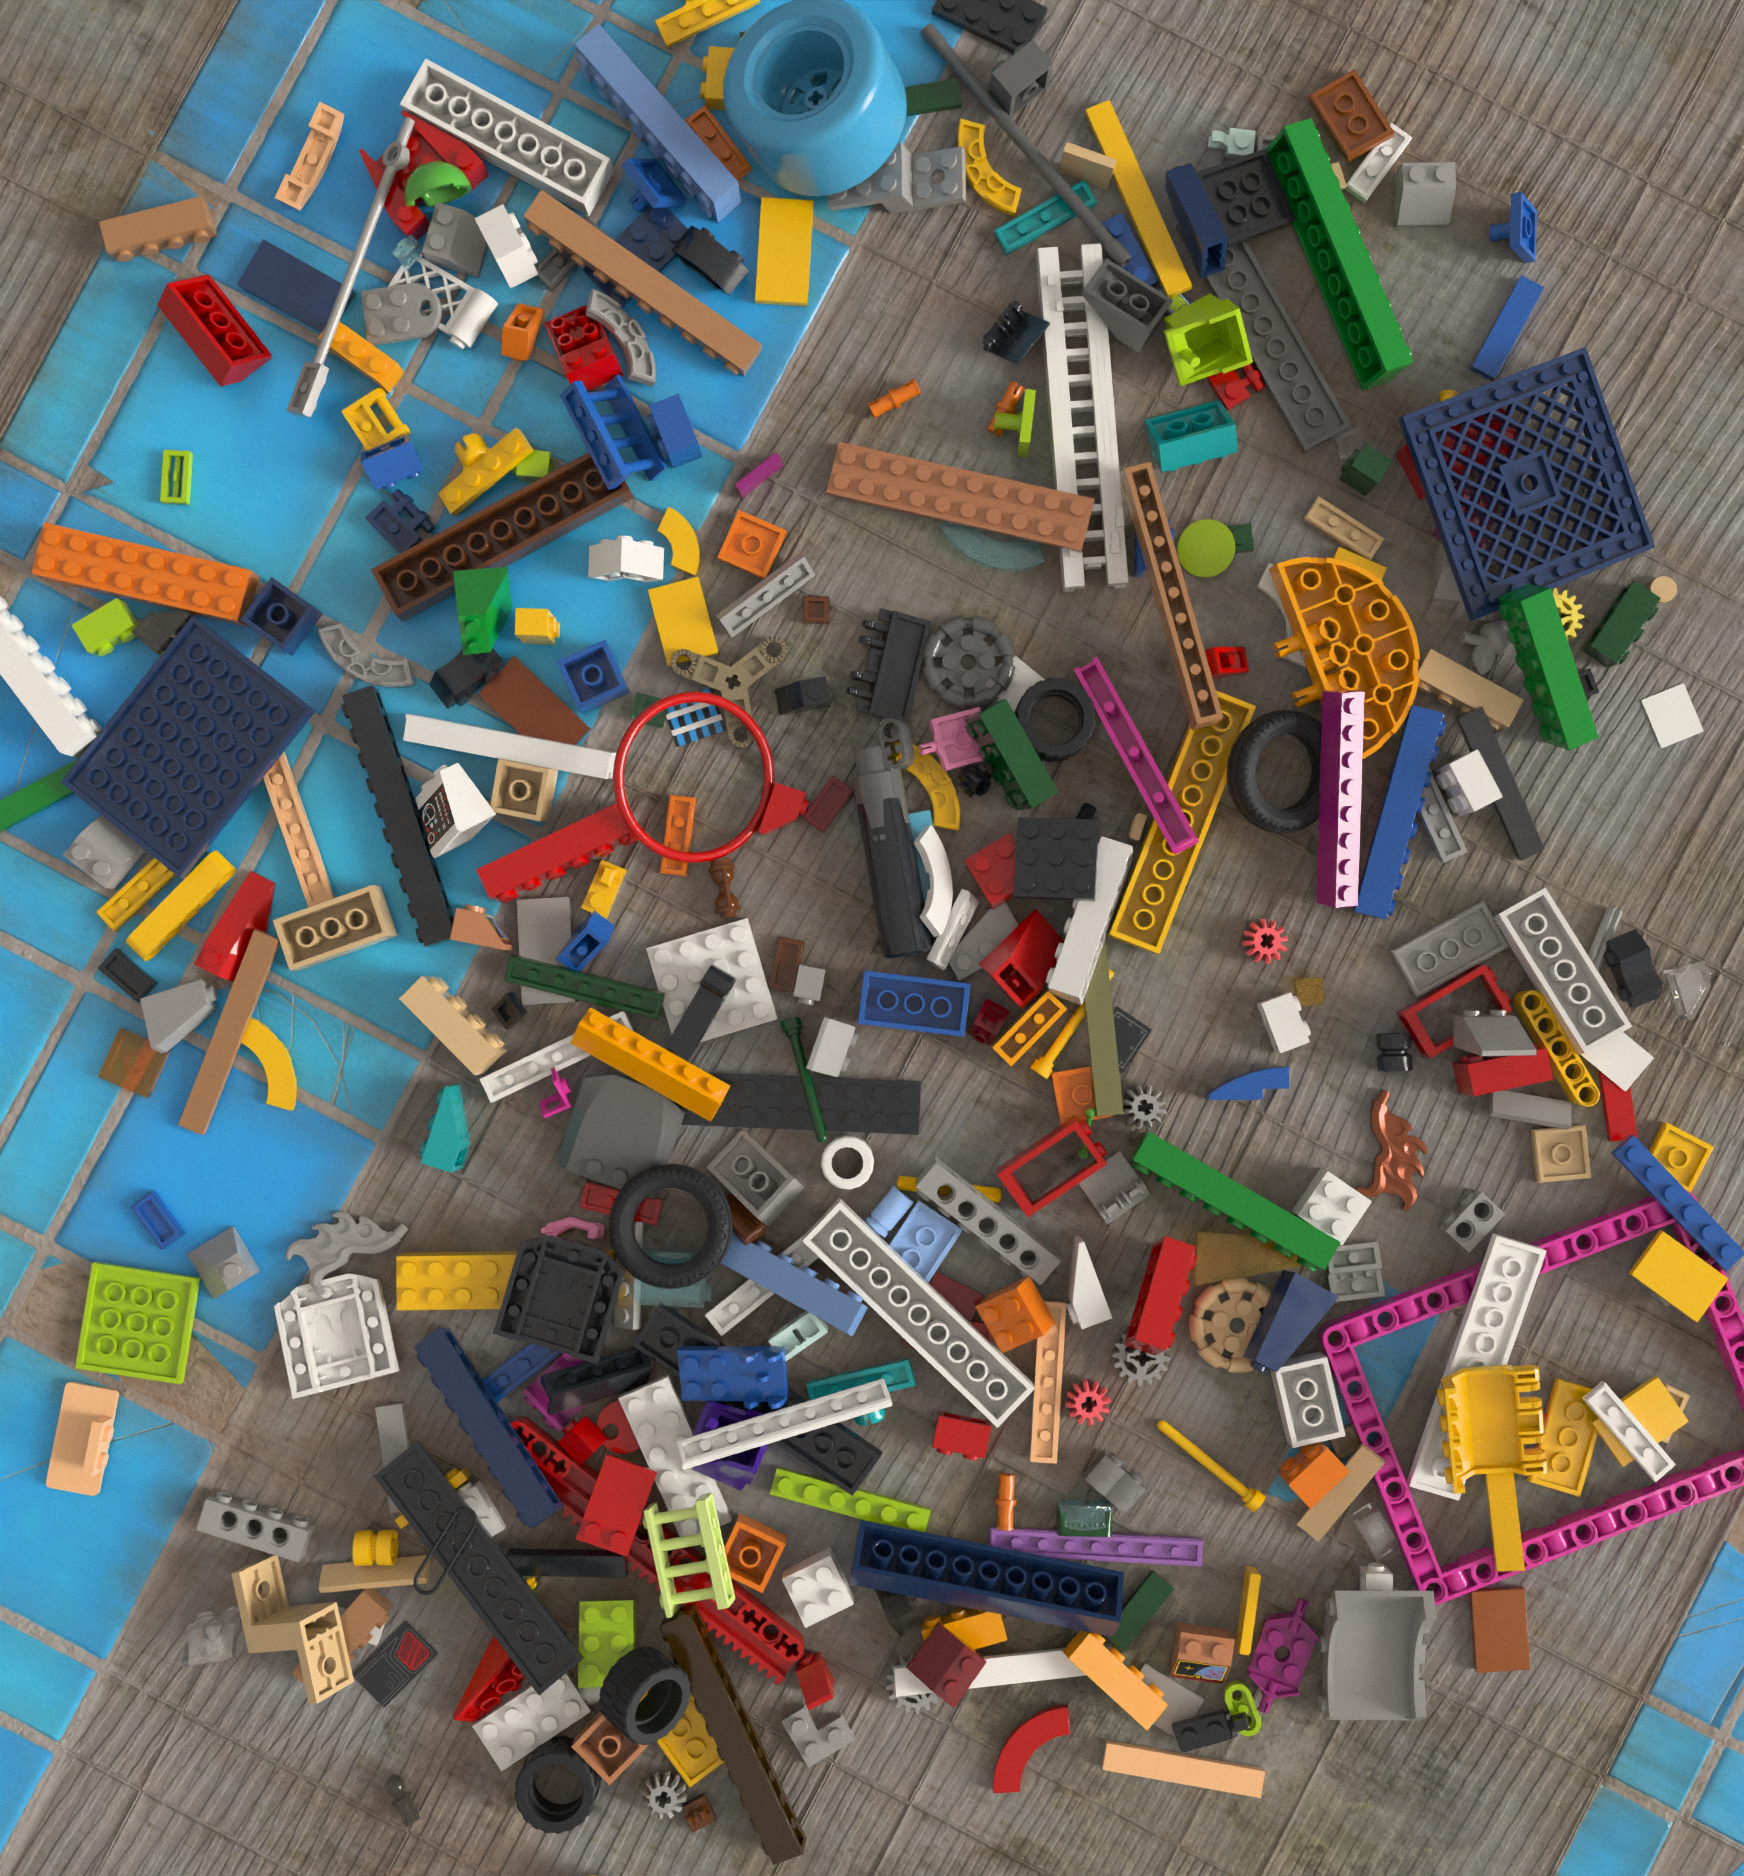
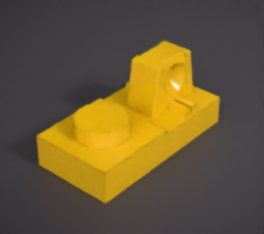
M601 860L581 908L591 913L595 910L607 919L627 870Z

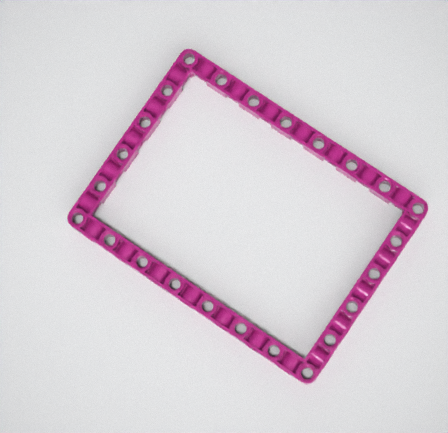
M1688 1192L1697 1201L1695 1196L1692 1193ZM1652 1196L1529 1243L1547 1251L1538 1275L1669 1224L1673 1227L1677 1237L1676 1241L1694 1254L1696 1249L1700 1247ZM1632 1216L1633 1225L1627 1228L1626 1219ZM1583 1235L1584 1243L1581 1247H1577L1576 1239L1578 1236ZM1702 1250V1255L1699 1258L1727 1277L1726 1272ZM1483 1261L1325 1322L1319 1327L1317 1332L1318 1342L1323 1354L1327 1356L1331 1375L1360 1446L1363 1443L1385 1460L1384 1465L1373 1476L1372 1480L1416 1591H1426V1587L1430 1583H1436L1433 1590L1435 1605L1523 1571H1496L1493 1547L1488 1548L1487 1546L1458 1557V1561L1439 1567L1354 1347L1468 1303ZM1727 1280L1704 1315L1706 1320L1711 1323L1717 1338L1715 1343L1726 1370L1730 1371L1736 1386L1734 1391L1744 1414V1318L1730 1282ZM1435 1292L1437 1294L1436 1302L1428 1305L1427 1297ZM1718 1297H1721L1722 1303L1720 1307L1716 1308L1715 1301ZM1386 1311L1388 1315L1386 1322L1378 1324V1315ZM1332 1331H1337L1339 1335L1337 1341L1329 1343L1328 1335ZM1738 1347H1741V1354L1736 1358L1735 1351ZM1357 1381L1358 1387L1356 1391L1348 1393L1347 1387L1349 1383ZM1376 1431V1440L1368 1443V1434ZM1744 1449L1737 1452L1732 1450L1704 1461V1465L1688 1471L1681 1470L1660 1478L1657 1482H1654L1655 1484L1640 1490L1632 1489L1605 1500L1606 1503L1591 1509L1583 1508L1555 1519V1523L1540 1529L1535 1527L1522 1532L1521 1540L1525 1571L1744 1486ZM1731 1466L1732 1471L1730 1475L1725 1477L1726 1469ZM1396 1482V1489L1388 1493L1386 1491L1388 1484ZM1682 1486L1681 1494L1675 1496L1676 1489ZM1633 1505V1511L1631 1512V1514L1626 1515L1625 1511L1627 1507ZM1583 1524L1584 1529L1582 1533L1576 1535V1528ZM1416 1532L1415 1540L1409 1543L1406 1542L1408 1534ZM1530 1544H1534V1550L1530 1554H1526V1548ZM1485 1563V1569L1481 1573H1476L1477 1566Z

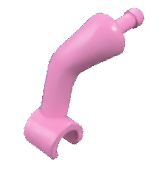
M567 1217L548 1223L546 1227L541 1229V1232L547 1236H559L571 1228H578L588 1231V1238L601 1239L604 1235L605 1226L602 1223L588 1222L576 1217Z

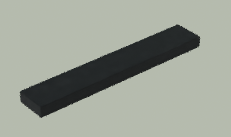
M1478 706L1456 717L1455 719L1469 751L1479 750L1503 796L1492 803L1517 859L1522 861L1544 850L1543 843L1483 707Z
M502 1549L522 1576L627 1577L629 1571L626 1556L609 1550Z

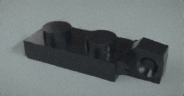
M1224 1709L1174 1722L1172 1729L1180 1752L1183 1753L1231 1740L1238 1736V1732L1249 1729V1720L1246 1712L1231 1715L1230 1711L1224 1712Z

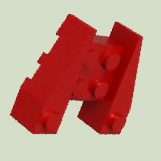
M403 110L401 114L404 119L409 117L415 121L406 145L410 152V160L404 169L396 171L384 207L395 227L413 245L428 232L430 226L426 216L417 208L423 201L421 197L414 200L415 206H406L404 191L407 179L418 166L438 160L454 165L465 174L472 190L486 179L489 174L483 161L466 143ZM361 148L359 150L376 190H378L386 169V165L383 163V155L374 162Z

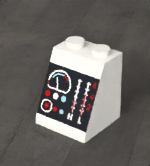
M459 763L450 767L443 765L433 773L435 777L421 786L422 792L415 798L430 852L434 858L471 841L496 815Z

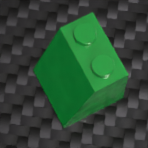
M508 567L453 571L463 655L490 653L512 610Z

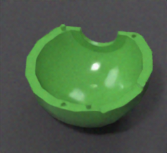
M439 160L424 163L418 166L407 179L404 191L406 206H415L414 200L421 197L427 207H434L435 209L436 202L446 204L462 198L470 193L472 187L465 174L458 167Z

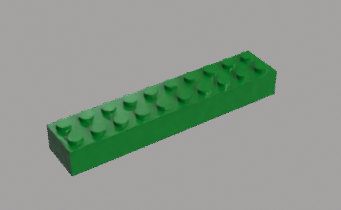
M1311 118L1286 125L1267 146L1266 151L1296 219L1293 227L1363 392L1389 383L1412 364L1411 351L1404 341L1401 327L1391 310L1390 301L1384 293L1380 277L1371 262L1370 253L1360 236V229L1355 224L1350 212L1349 203L1345 200L1340 188L1339 179L1335 176L1330 164L1329 155L1325 152L1320 140L1318 129L1315 128Z

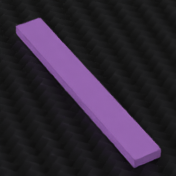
M990 1526V1546L1055 1559L1202 1567V1537L1112 1532L1111 1537H1071L1057 1535L1056 1529L1014 1527V1530L1005 1531L996 1529L997 1526Z

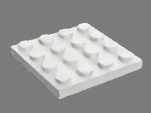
M748 918L646 948L658 990L665 993L663 1007L671 1034L697 993L705 973L712 964L737 979L700 1042L778 1019Z

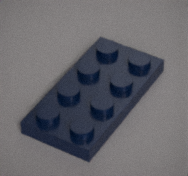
M650 206L614 241L660 273L677 257L672 248L688 228L667 207L653 208ZM588 266L583 269L585 275L605 295L611 297L622 306L621 309L632 299L630 296L626 299L615 291L616 286L609 281L605 284L593 275L594 271Z

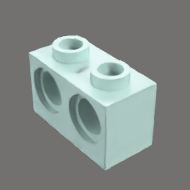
M804 1311L771 1334L768 1342L771 1346H784L785 1359L787 1361L828 1332V1326L824 1320Z

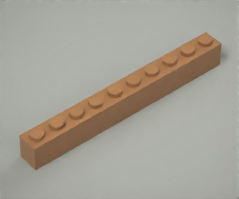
M542 189L524 214V219L528 224L527 229L538 237L542 234L550 240L549 244L557 251L562 253L565 250L572 255L571 260L582 268L585 265L594 271L593 275L605 284L609 281L615 285L617 293L626 299L629 296L638 302L636 305L645 313L650 314L652 311L660 317L659 322L668 329L674 327L681 332L680 336L692 345L696 342L703 347L702 352L713 360L718 358L725 363L724 367L732 374L737 375L740 373L745 376L761 353L762 344Z
M1151 462L1125 468L1121 482L1191 729L1193 731L1216 725L1222 720L1223 715Z

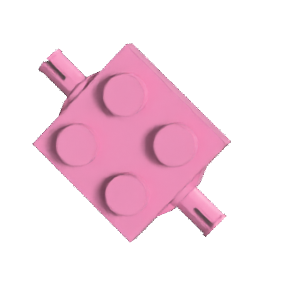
M980 707L931 719L929 726L933 736L932 742L918 745L919 750H921V756L936 752L939 756L943 772L983 762L984 760L978 751L980 747L976 740L968 735L965 729L967 724L964 721L965 718L980 710Z

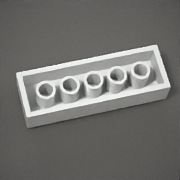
M1101 836L1098 843L1095 901L1074 900L1072 906L1075 912L1073 918L1068 917L1064 927V933H1066L1065 942L1059 943L1055 953V958H1057L1055 969L1050 968L1047 975L1046 983H1048V988L1054 996L1080 1005L1083 1004L1134 858L1131 845Z
M1546 888L1493 917L1536 990L1544 996L1578 1055L1587 1053L1632 1027Z

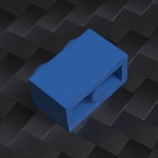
M409 433L360 453L361 463L375 490L391 488L397 483L396 481L403 478H415L424 470L423 461Z

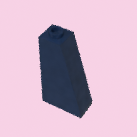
M1192 164L1174 167L1166 172L1165 190L1198 276L1201 279L1225 270L1228 236Z
M1282 1270L1243 1357L1252 1361L1250 1366L1260 1372L1265 1373L1266 1369L1277 1372L1332 1307L1338 1296L1296 1272Z

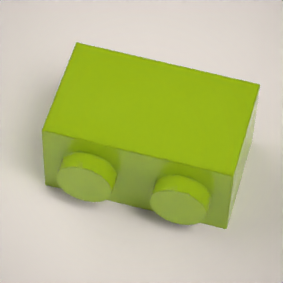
M118 598L72 624L87 652L95 656H105L114 650V646L121 642L131 641L137 636L136 633L143 630L128 604Z

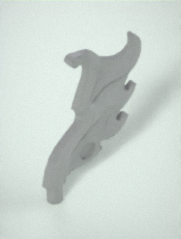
M337 1212L332 1214V1216L339 1218L338 1224L320 1223L312 1226L313 1230H319L318 1236L312 1239H300L293 1242L287 1249L286 1260H290L294 1255L303 1257L311 1272L309 1278L310 1285L319 1295L323 1296L326 1291L321 1286V1280L325 1275L347 1264L349 1257L354 1253L379 1254L392 1249L402 1241V1236L409 1228L401 1222L393 1232H386L371 1219L361 1216L359 1218L360 1222L357 1224L349 1214Z

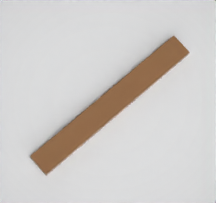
M258 929L253 931L182 1113L179 1126L200 1135L206 1134L279 948V938Z

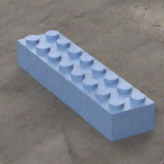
M599 24L575 43L578 54L576 59L581 65L580 72L588 82L593 80L598 86L597 91L606 102L610 100L615 105L614 110L623 121L627 119L632 125L631 130L639 140L644 138L649 144L648 149L657 160L661 158L666 163L665 168L674 179L678 177L684 184L682 185L684 191L690 198L696 197L701 203L699 205L701 210L708 218L712 216L719 223L741 204L738 181Z

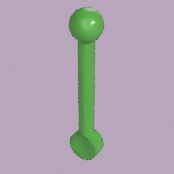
M1088 1108L1085 1112L1087 1116L1086 1122L1091 1128L1092 1118L1095 1117L1096 1111L1093 1108ZM1084 1142L1078 1152V1156L1081 1159H1086L1089 1156V1150Z

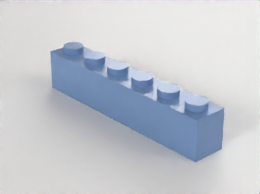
M732 1232L728 1251L721 1262L723 1265L851 1336L854 1335L868 1308L861 1303L862 1297L851 1291L847 1295L838 1291L840 1285L828 1278L824 1282L816 1279L817 1272L804 1265L801 1270L793 1266L795 1260L780 1253L779 1257H776L770 1253L772 1248L759 1240L756 1245L749 1243L745 1246Z

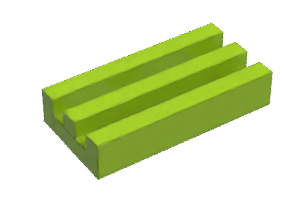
M163 450L161 503L190 505L193 453L190 451ZM172 457H175L173 497H169ZM182 457H184V462H183V478H182V494H181V497H180Z

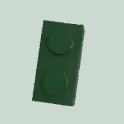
M1365 444L1360 451L1355 449L1341 467L1344 473L1339 480L1366 496L1380 482L1393 461L1368 444Z

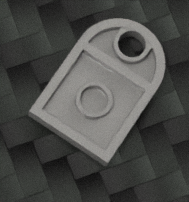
M409 283L361 291L367 341L373 346L425 338L431 335L439 326L442 317L441 302L431 289L422 284ZM431 302L433 310L430 315L424 316L422 308L426 303Z

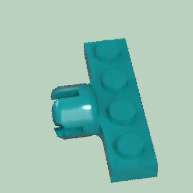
M909 1357L807 1381L806 1386L810 1400L882 1378L885 1380L888 1392L916 1386V1379ZM885 1409L854 1417V1421L859 1426H867V1421L871 1420L872 1424L883 1420Z

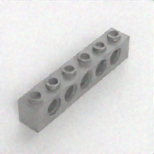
M936 1156L915 1180L916 1188L918 1189L916 1192L924 1200H933L939 1205L937 1208L943 1215L948 1218L952 1215L959 1221L958 1225L968 1234L973 1232L980 1237L979 1242L988 1250L994 1248L1000 1253L999 1257L1009 1266L1014 1264L1021 1270L1020 1274L1024 1278L1030 1276L1032 1281H1036L1041 1285L1061 1262L1058 1252ZM942 1185H948L952 1188V1191L947 1195H941L937 1190ZM965 1201L973 1205L969 1211H961L958 1206ZM984 1218L993 1220V1224L986 1228L980 1226L979 1222ZM1005 1234H1010L1014 1237L1013 1241L1008 1244L1002 1243L1000 1238ZM1024 1251L1035 1253L1029 1260H1024L1020 1257Z

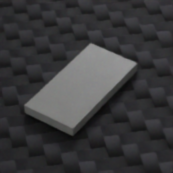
M554 897L516 900L519 956L567 968L556 960V957L572 936L571 898ZM521 985L522 1005L576 1002V999Z
M1480 901L1389 952L1413 996L1417 998L1505 950L1509 946L1485 902Z

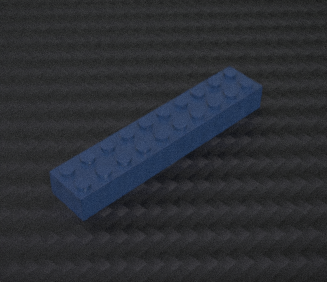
M861 1520L856 1536L849 1584L1114 1637L1121 1624L1124 1572Z

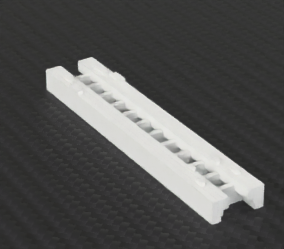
M1101 243L1081 245L1082 270L1060 272L1058 247L1038 248L1036 256L1041 319L1050 322V325L1042 334L1054 490L1078 495L1077 491L1099 489L1100 504H1094L1091 516H1102L1103 530L1087 531L1084 542L1104 541L1105 556L1083 558L1081 552L1059 548L1063 593L1083 589L1085 587L1084 570L1101 569L1102 566H1106L1107 587L1113 586L1115 589L1125 588L1128 584L1108 327L1083 296L1062 297L1061 287L1083 285L1084 289L1103 264ZM1085 311L1086 322L1064 323L1063 312ZM1087 337L1088 348L1066 349L1065 338ZM1089 362L1090 374L1068 375L1067 364ZM1091 386L1092 400L1070 401L1069 388ZM1093 412L1094 426L1072 427L1071 413ZM1095 437L1096 452L1074 453L1073 439ZM1097 463L1098 478L1076 479L1075 465Z

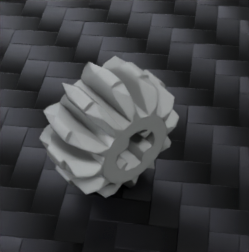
M1138 1084L1135 1086L1136 1095L1131 1090L1126 1091L1127 1095L1131 1097L1130 1101L1122 1099L1123 1104L1129 1105V1108L1123 1109V1115L1131 1113L1126 1121L1131 1124L1136 1120V1128L1141 1129L1143 1122H1145V1126L1151 1129V1119L1160 1124L1161 1119L1156 1116L1157 1113L1166 1114V1110L1159 1108V1105H1164L1166 1100H1156L1161 1094L1160 1090L1157 1089L1151 1094L1152 1086L1147 1084L1143 1093L1141 1085ZM1142 1100L1150 1104V1108H1146L1148 1110L1146 1113L1138 1110V1105H1141L1139 1102Z
M669 1769L666 1770L665 1776L656 1771L654 1778L648 1777L645 1782L646 1786L641 1791L642 1796L645 1797L642 1801L643 1806H650L649 1816L658 1812L659 1820L663 1818L664 1813L671 1819L674 1817V1811L681 1812L683 1809L682 1803L686 1802L687 1794L684 1793L686 1784L678 1783L680 1780L679 1774L673 1778L670 1777L671 1772ZM662 1792H667V1797H662Z

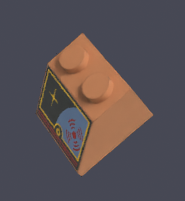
M465 904L464 909L456 908L450 940L513 951V944L494 916L485 913L486 908Z
M1176 1622L1169 1676L1223 1684L1231 1668L1235 1640L1229 1629Z

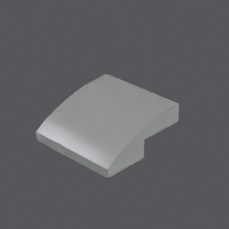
M1378 1242L1338 1246L1326 1267L1328 1290L1338 1296L1335 1303L1385 1297L1381 1275L1383 1267Z

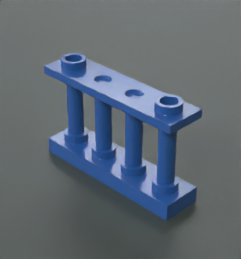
M616 375L601 391L587 392L581 380L574 381L560 395L608 490L617 488L632 472L644 470L649 481H654L668 468L620 375ZM608 401L615 414L600 416L593 403ZM620 424L627 437L612 439L605 426ZM632 447L638 460L624 463L618 449Z

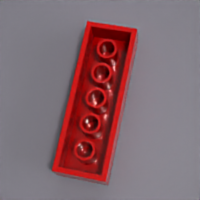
M617 803L488 863L476 869L489 898L507 903L518 898L517 893L522 890L533 891L542 886L541 881L550 878L551 880H556L566 875L565 870L571 867H575V869L584 867L590 863V858L594 856L605 857L614 852L613 847L619 844H623L625 847L638 841V839L625 824Z

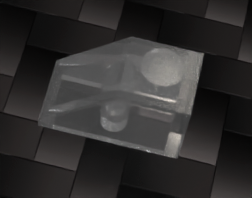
M1704 960L1691 961L1663 970L1678 1020H1693L1711 988V972L1704 963Z
M1371 1502L1348 1516L1377 1563L1400 1550L1388 1524L1380 1511Z

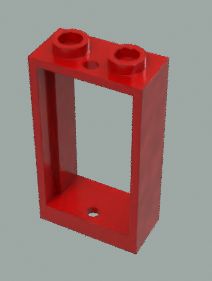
M1485 964L1476 965L1396 1012L1407 1032L1411 1033V1039L1422 1058L1431 1059L1453 1046L1454 1034L1434 1045L1417 1017L1416 1012L1472 979L1480 976L1496 1003L1497 1009L1506 1010V1014L1512 1011L1509 1005L1511 1000L1503 989H1499L1495 982L1497 976L1490 967H1486Z
M1075 1115L997 1168L998 1177L1027 1218L1107 1165L1105 1156L1108 1153L1100 1141L1096 1143L1090 1136L1093 1132L1084 1119L1079 1121ZM1075 1130L1096 1160L1033 1201L1013 1171Z

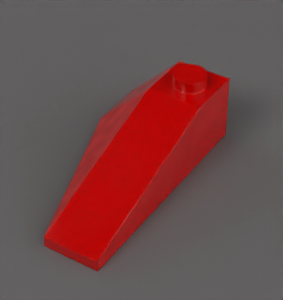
M250 871L204 943L194 965L218 977L234 982L253 931L258 929L268 933L267 926L272 910L275 882Z
M495 1637L491 1639L453 1714L454 1720L476 1722L501 1703L500 1697L511 1690L516 1692L522 1687L521 1681L525 1679L524 1675Z

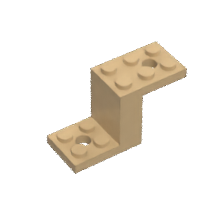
M273 1554L231 1573L248 1653L297 1650L309 1704H317L354 1682L337 1602L289 1606L278 1556ZM261 1584L262 1592L259 1595L258 1587ZM325 1660L328 1664V1667L326 1669H324Z

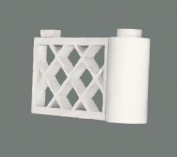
M410 251L388 287L425 280L426 287L431 289L429 278L441 276L445 286L432 289V291L436 295L446 292L448 304L441 306L442 311L450 310L451 318L446 326L439 323L437 329L451 337L449 341L459 349L463 350L464 347L470 349L498 303L482 290L469 286ZM415 261L422 265L423 274L410 277L409 269ZM461 288L467 292L462 300L452 301L450 291ZM431 302V308L422 310L424 316H428L431 314L433 310V305Z

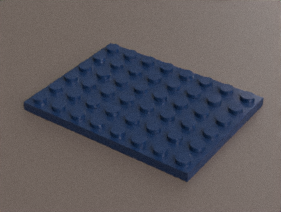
M192 616L63 778L61 783L175 875L184 879L316 711L199 619Z

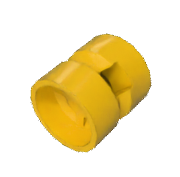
M385 1529L379 1531L377 1535L373 1530L356 1531L353 1540V1562L355 1566H371L374 1561H376L377 1565L381 1566L395 1565L398 1555L397 1530Z

